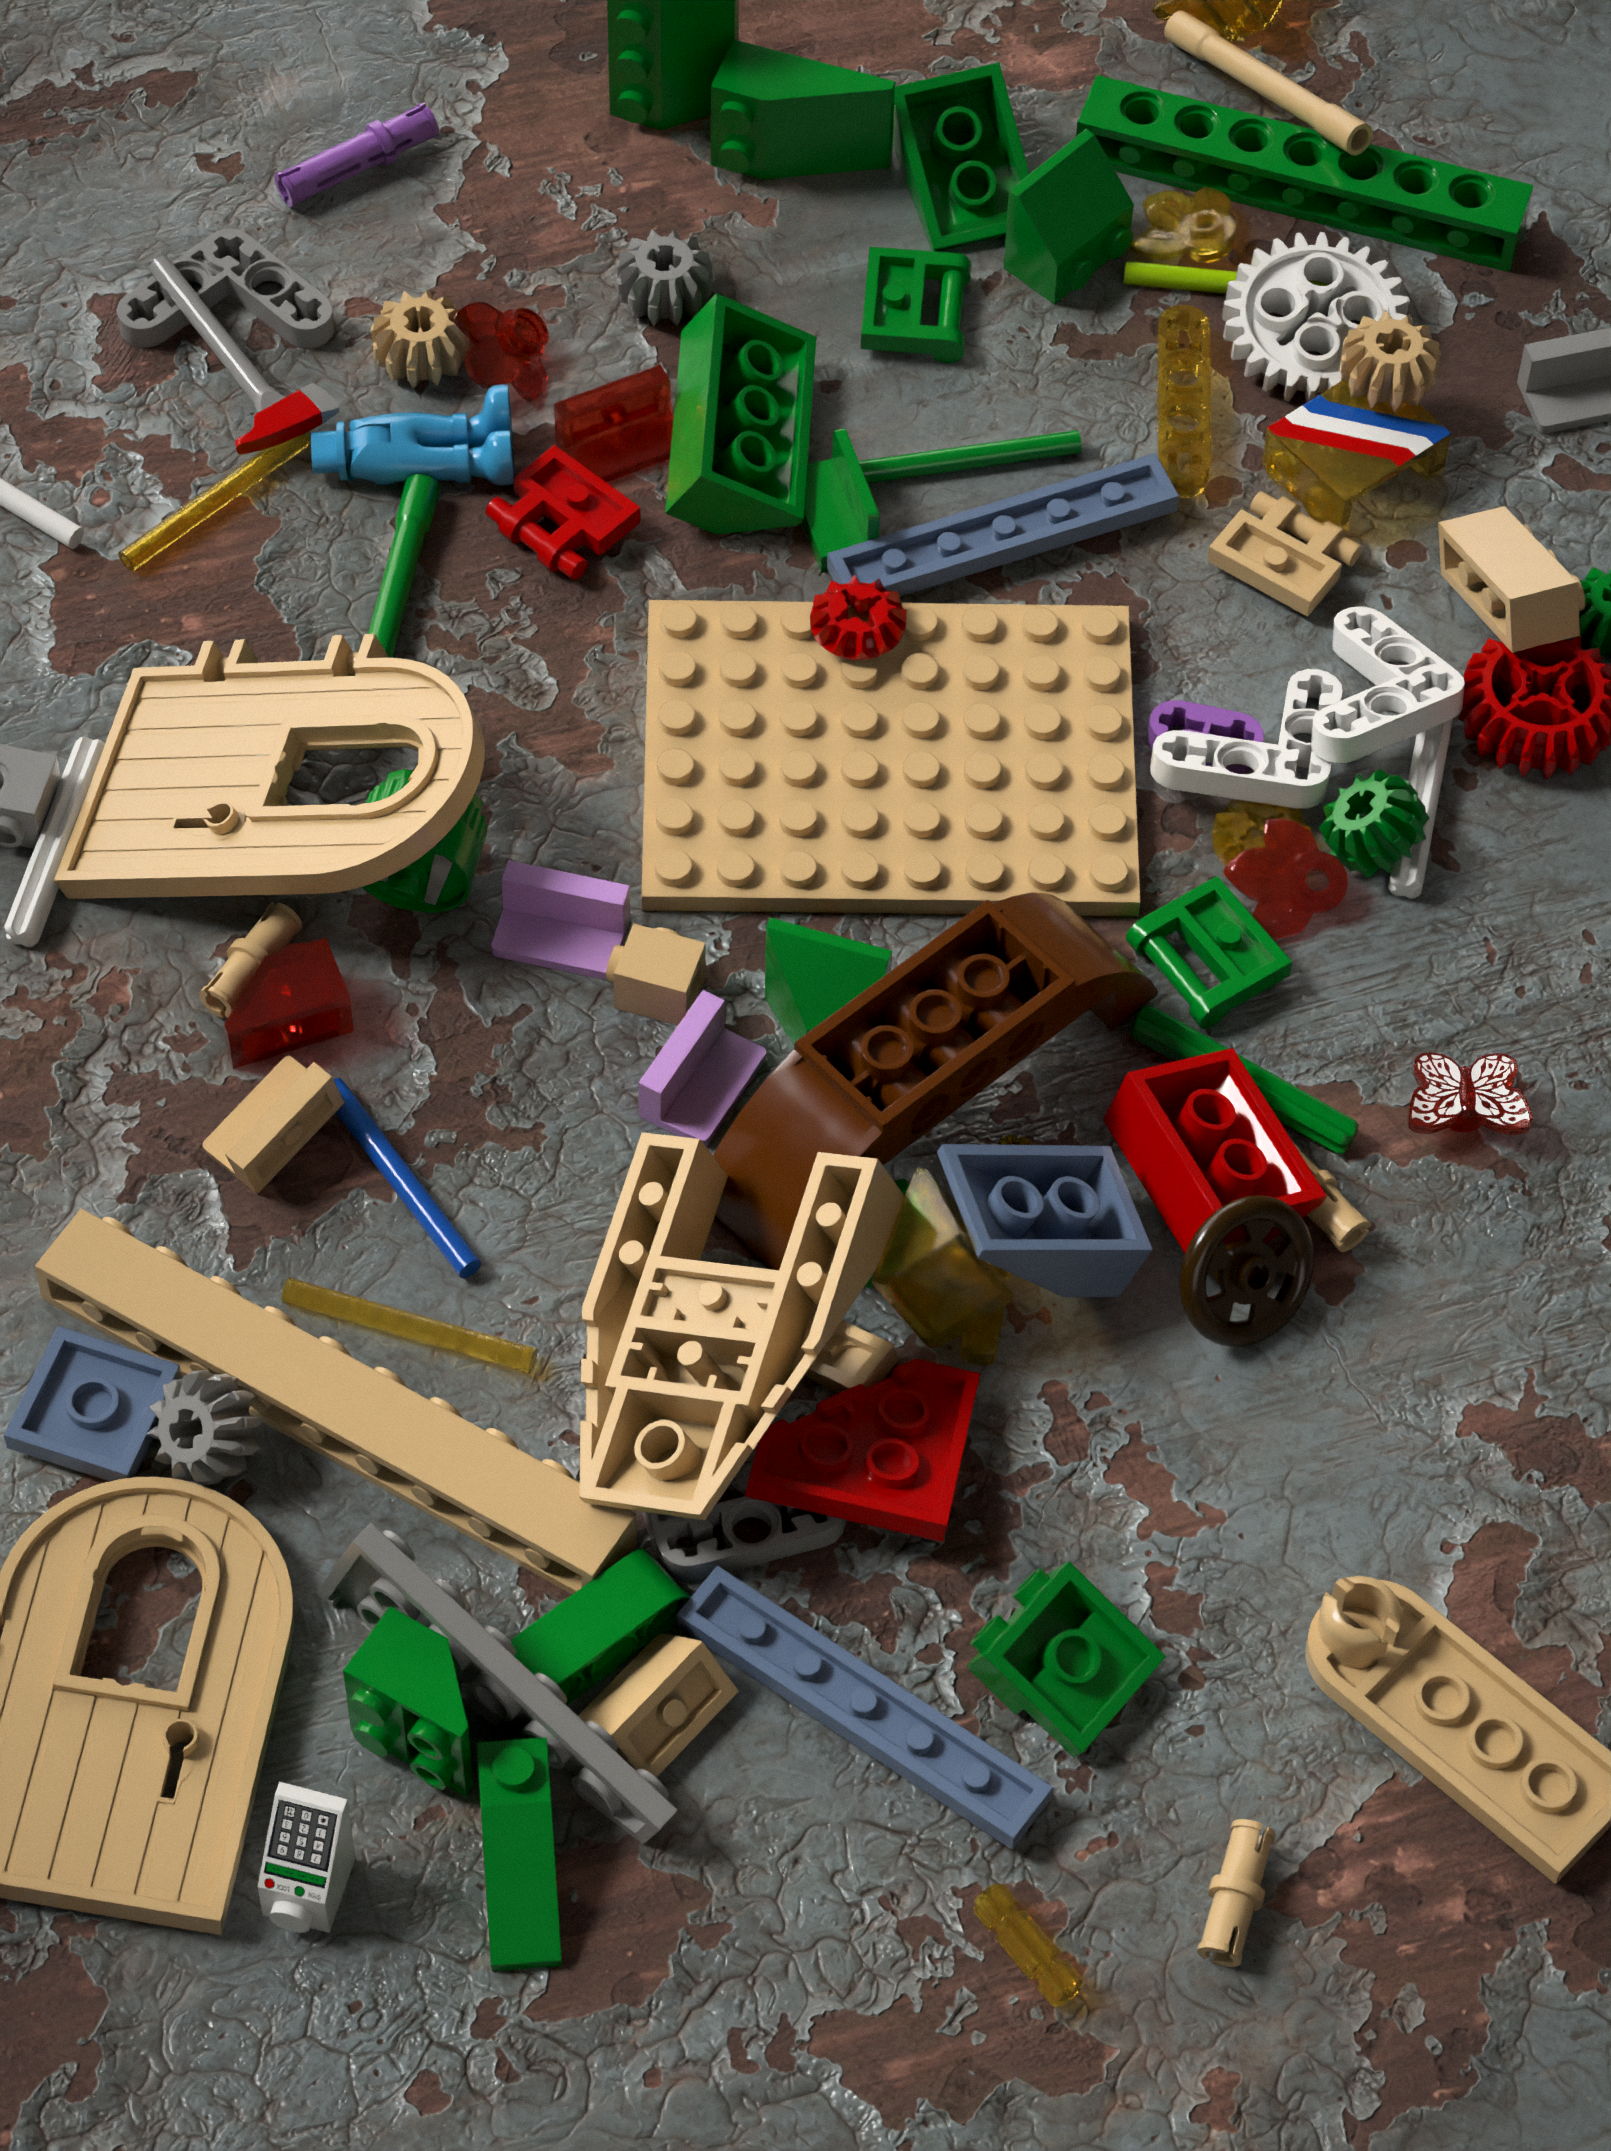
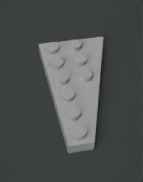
M370 1522L351 1542L316 1592V1595L333 1608L341 1599H344L357 1609L363 1620L360 1623L361 1629L368 1635L389 1606L446 1637L449 1641L464 1708L495 1732L505 1722L521 1734L523 1739L547 1737L549 1766L556 1769L564 1767L574 1775L571 1782L580 1797L640 1843L645 1844L677 1811L667 1800L669 1794L665 1786L644 1769H637L636 1771L616 1752L618 1750L617 1743L603 1727L592 1721L585 1723L565 1705L567 1702L566 1695L553 1680L541 1673L533 1675L514 1657L516 1655L515 1647L503 1633L489 1625L483 1628L464 1610V1599L452 1585L441 1578L432 1580L413 1562L415 1559L413 1551L402 1538L389 1530L381 1532Z

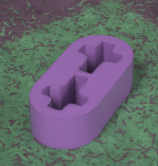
M1170 700L1158 705L1150 715L1148 744L1151 751L1156 738L1165 732H1169L1172 725L1183 727L1184 731L1257 742L1264 741V731L1260 723L1252 716L1241 712L1183 700ZM1205 763V766L1212 767L1213 763ZM1231 764L1225 767L1230 772L1236 774L1252 770V768L1241 764Z

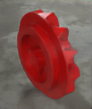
M854 574L849 583L839 584L831 580L825 593L814 596L810 613V628L816 641L828 652L846 659L867 660L886 654L900 642L906 630L907 610L901 604L899 592H889L884 589L880 578L871 584L862 583ZM848 607L854 608L859 613L869 610V624L862 622L858 617L848 619Z

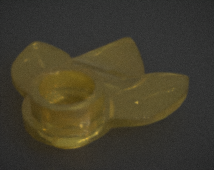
M1209 187L1198 190L1191 197L1178 191L1168 190L1146 197L1142 203L1143 212L1152 226L1134 238L1129 245L1130 249L1135 253L1154 259L1169 260L1188 253L1193 260L1198 262L1220 260L1229 254L1232 249V242L1236 237L1235 223L1229 216L1232 209L1231 202L1226 194Z

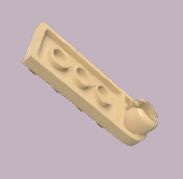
M1353 1576L1336 1581L1332 1596L1325 1592L1322 1605L1311 1622L1305 1648L1308 1670L1317 1686L1329 1698L1548 1879L1557 1884L1611 1826V1751L1412 1590L1390 1581L1377 1580L1365 1576Z

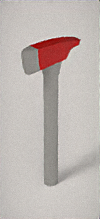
M160 256L150 264L149 270L254 403L253 406L257 411L254 416V426L248 433L235 441V448L238 454L243 455L282 444L323 425L338 414L339 404L328 392L314 383L306 385L287 397L277 392L267 383L167 256Z

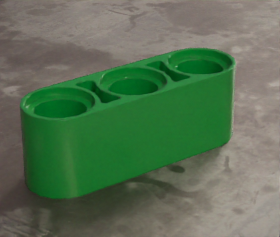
M647 1549L633 1551L512 1638L510 1642L516 1650L514 1657L533 1675L541 1673L553 1680L566 1695L567 1702L565 1705H569L640 1653L655 1636L661 1633L665 1634L677 1624V1613L687 1603L690 1596Z

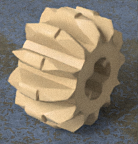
M427 289L421 297L413 298L404 290L400 303L384 301L381 315L374 317V324L371 328L372 341L374 342V358L377 361L378 367L386 368L391 382L408 377V381L414 389L420 380L428 379L438 387L441 374L457 376L461 362L467 360L470 351L468 321L464 316L463 310L455 309L450 296L434 300L429 289Z
M1386 310L1381 318H1379V321L1363 316L1360 324L1357 325V329L1349 330L1348 335L1343 341L1339 367L1341 380L1349 383L1348 387L1350 388L1351 397L1368 396L1370 409L1379 402L1388 403L1394 412L1402 404V401L1418 406L1424 393L1432 392L1439 373L1440 343L1432 340L1430 325L1412 326L1410 313L1402 320L1392 319Z

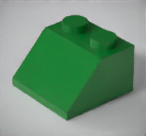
M1088 129L1081 132L1009 190L1003 268L1054 305L1070 291H1077L1083 288L1093 273L1109 259L1115 260L1123 255L1133 238L1131 228L1134 203L1095 134Z

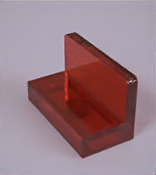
M661 364L554 403L555 441L561 450L605 482H610L669 460L674 415L671 412V380Z

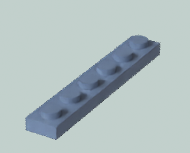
M1156 453L827 553V569L833 581L839 584L849 583L854 574L862 583L871 584L880 578L884 589L889 592L898 591L899 596H903L1178 511L1179 495Z
M718 1565L677 1613L678 1628L696 1640L703 1641L708 1648L1011 1850H1013L1052 1799L1053 1786Z

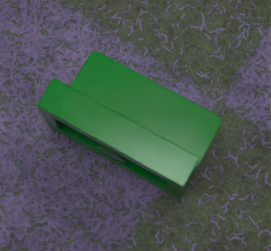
M846 428L833 430L832 459L807 464L804 519L801 522L821 573L828 571L827 553L879 538V512Z

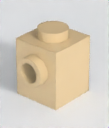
M633 923L625 946L617 944L614 946L607 966L606 980L614 983V1008L679 1025L699 996L706 978V943L683 937L668 928L658 927L653 929Z

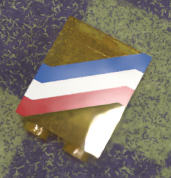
M1342 380L1267 427L1262 466L1275 484L1284 486L1303 504L1312 519L1323 524L1330 521L1343 528L1346 534L1349 529L1353 502L1406 468L1411 467L1426 482L1442 473L1445 469L1451 433L1420 404L1414 406L1402 401V404L1394 412L1388 403L1379 402L1370 409L1368 396L1351 397L1350 388L1348 387L1349 383Z

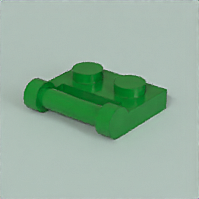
M869 247L861 349L931 354L934 359L944 363H954L963 358L966 339L965 335L961 332L964 287L971 279L972 264L969 258L963 254L952 252ZM925 279L937 280L941 284L938 326L921 325Z
M1218 876L1141 918L1131 926L1125 937L1137 954H1146L1185 999L1190 1005L1189 1015L1202 1029H1208L1216 1025L1226 1016L1229 1010L1289 977L1292 961ZM1177 931L1221 983L1209 990L1165 937Z

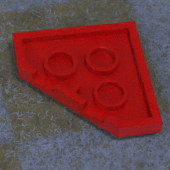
M913 1359L894 1368L892 1377L868 1388H865L862 1383L817 1403L815 1412L789 1424L784 1418L770 1424L757 1444L745 1496L943 1542L980 1373Z

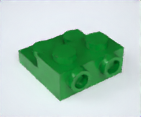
M1068 1561L1049 1574L1041 1567L1038 1568L1017 1588L1012 1597L1020 1604V1607L1007 1621L999 1614L996 1615L976 1634L970 1644L979 1653L966 1667L1014 1714L1025 1710L1074 1758L1087 1749L1166 1656Z

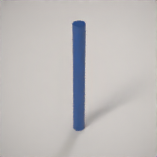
M341 1078L334 1079L345 1102L335 1113L459 1277L468 1278L475 1274L481 1267L479 1258Z

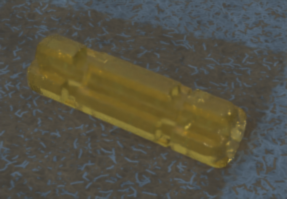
M995 1883L989 1886L974 1900V1914L988 1930L996 1929L998 1935L995 1939L1030 1980L1038 1979L1040 1985L1037 1989L1050 2005L1061 2007L1068 2003L1082 1989V1976L1068 1960H1059L1057 1955L1060 1953V1950L1026 1910H1017L1015 1905L1018 1903V1900L1004 1884Z

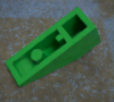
M547 1737L477 1742L491 1971L562 1966Z

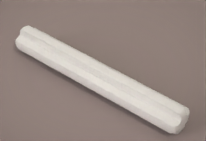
M1453 719L1416 734L1408 782L1418 793V798L1425 805L1426 813L1430 819L1422 828L1426 839L1412 845L1410 848L1412 859L1401 857L1395 861L1388 886L1390 892L1395 896H1405L1413 899L1422 892Z
M84 736L79 738L74 744L4 926L7 932V940L14 945L21 944L26 947H33L39 942L59 889L54 881L55 875L105 745L99 739L92 740Z

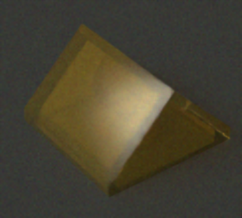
M916 1168L871 1283L927 1347L939 1348L1016 1297L1001 1269L977 1258L957 1204L928 1169Z

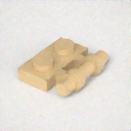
M1259 491L1252 500L1249 511L1261 517L1262 520L1241 509L1209 546L1207 562L1308 617L1340 579L1342 564L1332 558L1334 557L1351 567L1359 558L1362 546L1345 537V530L1332 522L1327 521L1323 525L1299 512L1300 505L1283 496L1277 500ZM1287 533H1290V534L1294 535L1295 537H1297V538H1299V539L1305 541L1307 544H1305V543H1303V542L1297 540L1296 538H1294V537L1288 535Z

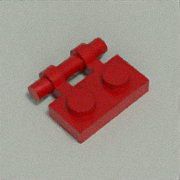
M556 445L550 447L514 477V493L521 498L512 506L498 496L490 501L485 510L486 516L499 525L498 530L500 534L515 544L524 543L537 553L539 563L552 572L560 570L573 580L582 576L588 564L587 560L575 552L579 546L584 544L601 556L641 522L640 506ZM542 516H546L557 524L559 528L550 534L535 522Z

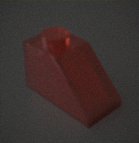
M326 937L309 943H294L286 946L280 952L264 957L224 1024L229 1060L233 1069L354 1032L350 995Z

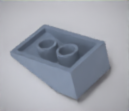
M942 1144L937 1151L977 1258L1062 1297H1119L1153 1250L1110 1146Z

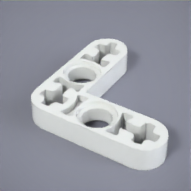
M1350 607L1337 613L1333 626L1332 646L1334 652L1376 686L1316 712L1313 717L1311 737L1312 751L1316 756L1334 763L1355 761L1449 721L1460 714L1463 706L1465 683L1464 677L1456 669L1383 613L1375 609ZM1388 662H1402L1408 665H1393ZM1377 712H1394L1399 715H1382Z
M1306 669L1298 671L1291 676L1287 687L1278 745L1184 730L1165 732L1158 736L1153 744L1150 764L1151 775L1157 783L1173 790L1291 808H1311L1317 806L1326 797L1332 762L1325 761L1316 756L1312 751L1311 743L1299 741L1293 735L1298 733L1312 734L1313 717L1321 709L1341 701L1342 684L1334 675L1319 669ZM1307 698L1319 699L1318 710L1306 709ZM1205 763H1213L1212 767L1205 766ZM1231 764H1241L1252 768L1255 772L1251 774H1236L1230 772L1225 767ZM1297 766L1309 768L1307 780L1295 778Z

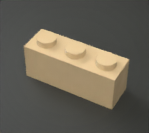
M1505 506L1438 522L1441 576L1512 653L1580 636L1579 611H1582L1585 607V595L1580 580L1577 576L1571 575L1557 561L1553 551L1547 550L1533 536L1530 528L1526 524L1523 525Z

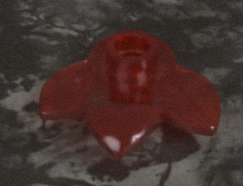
M474 302L464 306L455 314L453 318L454 323L472 342V345L466 352L465 367L470 379L475 384L484 389H489L494 385L511 383L518 394L528 402L534 401L545 391L548 376L540 357L543 355L545 346L548 343L549 333L546 324L537 313L528 308L511 309L502 313L488 303Z
M1268 819L1263 830L1265 847H1255L1241 852L1224 867L1223 874L1238 891L1249 899L1258 902L1252 916L1269 936L1276 941L1299 935L1307 926L1313 914L1326 913L1338 906L1346 894L1348 877L1344 866L1337 858L1326 852L1319 851L1311 832L1304 826L1286 819ZM1313 871L1323 873L1328 879V887L1320 892L1311 890L1306 884V875Z

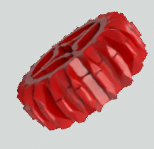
M1576 636L1570 641L1560 640L1513 653L1502 641L1498 642L1488 638L1485 645L1481 648V653H1473L1472 657L1468 660L1463 676L1465 683L1463 706L1458 715V720L1464 722L1465 739L1478 740L1479 756L1495 753L1497 755L1498 769L1503 768L1509 763L1518 765L1522 778L1531 768L1540 769L1548 780L1552 773H1554L1555 767H1559L1571 776L1574 770L1578 768L1579 762L1591 766L1598 757L1599 751H1606L1607 747L1611 744V664H1601L1600 648L1582 650L1580 636ZM1499 690L1506 697L1504 702L1507 705L1506 707H1503L1494 694L1495 691ZM1572 697H1575L1584 710L1583 714L1574 708L1575 701Z

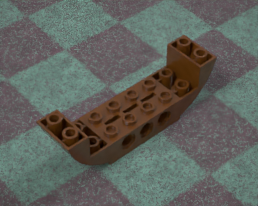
M1031 892L1011 896L994 904L986 900L795 1042L794 1050L767 1077L743 1107L713 1155L728 1175L715 1217L768 1269L780 1270L818 1152L876 1158L882 1165H885L1089 1009L1113 1030L1158 995L1157 989L1151 979L1069 905L1056 896L1048 893Z

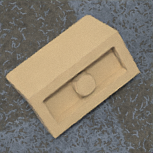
M286 1056L204 1140L203 1148L209 1156L254 1193L258 1194L345 1102L333 1077L319 1065L313 1062L308 1068H305L293 1057Z
M661 1633L648 1643L578 1717L585 1723L592 1721L603 1727L617 1743L618 1750L616 1752L636 1771L637 1769H644L657 1778L739 1691L703 1641Z

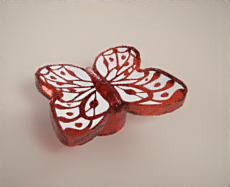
M1433 1052L1421 1053L1414 1059L1413 1076L1420 1087H1417L1412 1093L1407 1117L1409 1129L1419 1134L1436 1133L1446 1128L1465 1133L1475 1131L1483 1125L1502 1134L1520 1135L1527 1133L1533 1120L1532 1111L1524 1093L1518 1088L1512 1087L1518 1071L1517 1060L1508 1054L1493 1053L1476 1059L1468 1068L1466 1066L1460 1067L1452 1058L1443 1054Z

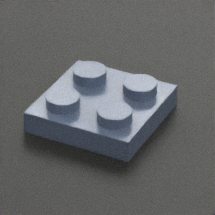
M57 1326L4 1433L6 1448L107 1481L133 1478L136 1476L153 1440V1437L146 1435V1433L155 1426H158L159 1419L149 1406L157 1403L159 1400H165L163 1385L170 1383L172 1380L182 1379L180 1364Z

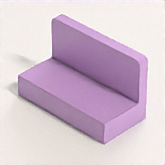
M508 860L502 877L503 911L491 944L492 954L499 958L606 980V971L611 952L616 944L623 946L630 924V885Z
M702 990L638 1083L640 1118L679 1137L700 1139L706 1147L710 1144L766 1061V1049L763 1046L725 1029V1000Z

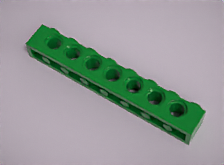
M1096 75L1077 121L1076 136L1085 129L1095 134L1116 172L1506 272L1511 270L1526 226L1534 186L1369 144L1361 154L1351 155L1317 134L1314 129Z

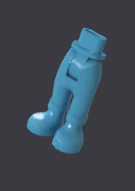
M508 384L490 387L486 393L481 412L470 418H467V413H453L452 416L422 412L391 413L352 420L349 424L348 432H346L345 422H337L336 431L311 432L313 474L339 472L340 480L353 481L356 478H360L381 485L406 481L409 476L415 474L426 475L434 480H456L457 483L471 482V477L487 479L495 485H514V443Z

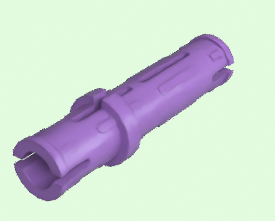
M420 103L405 111V113L385 122L375 120L367 124L365 131L355 137L310 157L294 167L274 174L277 190L283 201L289 207H294L309 197L356 176L370 167L380 163L387 166L396 162L398 154L419 143L437 137L439 135L437 121L425 103Z

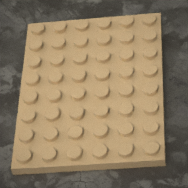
M649 600L642 911L968 914L986 900L994 904L1011 896L1037 892L1056 896L1080 916H1139L1140 883L1129 606L901 603L903 608L907 610L906 630L900 642L891 651L879 657L867 660H851L828 652L814 638L810 628V613L813 602ZM848 607V619L858 617L862 622L869 624V610L859 613L854 608Z

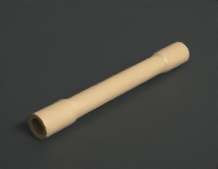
M1177 11L1168 19L1164 34L1171 43L1195 58L1214 65L1310 125L1317 134L1347 153L1359 155L1369 146L1373 135L1369 124L1338 105L1327 103L1222 38L1218 31L1186 11Z

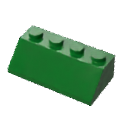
M607 0L610 115L625 119L631 123H639L659 130L711 115V85L733 39L739 40V0Z
M718 293L681 331L665 514L716 535L799 525L804 519L816 336Z

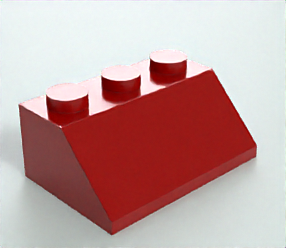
M1233 1048L1128 1072L1103 1118L1105 1125L1184 1253L1203 1222L1220 1207L1235 1199L1252 1195L1275 1197L1289 1204L1303 1218L1322 1205L1327 1197ZM1242 1225L1224 1238L1225 1247L1234 1241L1245 1240L1246 1235ZM1274 1226L1263 1239V1243L1266 1244L1281 1232Z

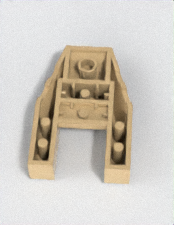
M641 1133L582 1306V1320L587 1325L586 1359L581 1358V1382L586 1387V1421L580 1420L579 1497L584 1503L706 1520L887 1253L904 1194L878 1159L817 1153L780 1270L700 1261L728 1175L700 1139Z

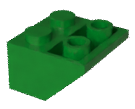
M389 1606L343 1669L350 1727L353 1736L364 1748L378 1756L385 1757L390 1753L411 1765L413 1773L427 1785L438 1790H444L448 1786L467 1797L474 1787L469 1730L449 1641L446 1637Z

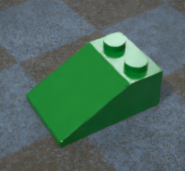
M733 39L711 85V166L760 179L889 168L893 149L895 81Z
M1000 62L895 86L893 145L899 166L931 250L941 251L1005 236L1009 190L1028 176L1029 170Z

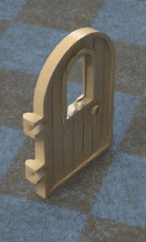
M364 634L358 652L352 651L343 635H334L331 638L324 660L265 663L258 662L245 639L234 641L229 657L222 655L214 641H203L195 665L133 668L54 881L67 899L323 894L352 890L372 884L404 869L422 857L447 835L463 815L476 792L484 767L485 743L482 727L460 688L447 675L421 662L402 658H388L386 651L375 634ZM407 747L418 750V765L409 777V783L385 799L356 806L349 804L287 806V786L292 780L294 771H299L306 750Z
M133 1477L101 1483L81 1490L62 1500L34 1521L14 1545L0 1572V1630H3L0 1639V1898L222 1935L292 1645L294 1606L290 1576L277 1544L264 1526L244 1507L213 1489L193 1482L165 1477ZM146 1547H165L182 1553L193 1562L202 1579V1593L177 1692L148 1688L145 1684L139 1683L122 1686L115 1679L103 1678L100 1680L81 1676L109 1572L121 1558L135 1550ZM178 1743H188L183 1749L184 1759L174 1799L165 1798L163 1793L169 1770L173 1768L171 1748Z

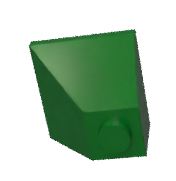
M769 918L766 926L765 1000L792 1044L795 1046V1042L889 973L892 964V950Z

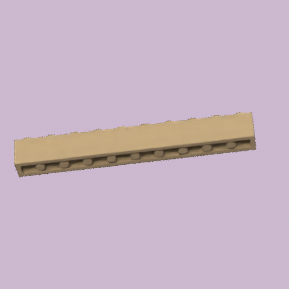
M81 1208L35 1265L41 1297L46 1302L133 1350L180 1364L183 1378L184 1375H189L191 1371L201 1370L238 1377V1391L246 1390L248 1393L256 1395L249 1408L250 1415L264 1420L263 1423L570 1594H574L619 1560L632 1553L637 1546L636 1513L629 1509L584 1503L579 1497L580 1483L561 1464L550 1459H544L541 1462L519 1450L516 1443L505 1433L494 1428L483 1430L463 1419L460 1412L447 1401L437 1397H432L429 1400L407 1388L404 1381L392 1371L384 1367L372 1369L352 1358L349 1351L336 1340L326 1336H321L319 1339L298 1328L294 1321L283 1311L272 1306H266L263 1309L243 1298L237 1288L227 1280L218 1276H212L209 1279L189 1268L186 1262L174 1251L163 1246H158L155 1249L136 1239L125 1225L114 1218L104 1217L100 1219Z

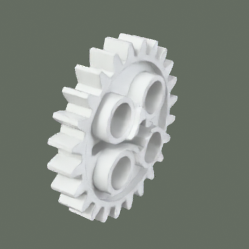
M1320 232L1315 245H1308L1303 235L1296 233L1292 248L1288 249L1281 240L1276 238L1273 239L1270 255L1258 248L1255 249L1251 265L1239 264L1236 281H1229L1226 300L1224 301L1222 320L1226 321L1223 338L1225 341L1233 342L1232 360L1248 358L1244 375L1248 378L1262 372L1265 375L1262 390L1265 392L1272 389L1278 383L1284 385L1285 401H1289L1297 390L1305 391L1306 402L1315 398L1317 393H1325L1330 402L1337 403L1340 390L1343 389L1351 396L1350 388L1348 387L1349 383L1341 380L1339 369L1343 341L1348 335V331L1357 329V325H1359L1349 320L1361 321L1363 316L1379 321L1385 310L1392 319L1402 320L1407 316L1410 299L1407 296L1399 295L1402 283L1400 277L1385 279L1388 267L1386 260L1370 265L1367 263L1370 248L1365 246L1354 255L1348 252L1349 238L1343 237L1336 248L1330 247L1324 232ZM1316 280H1317V281L1325 282V283H1327V284H1329V285H1328V286H1317V285H1313V284L1310 283L1309 281H1316ZM1268 313H1278L1284 317H1274ZM1306 351H1316L1321 353L1322 355L1315 356L1307 353Z

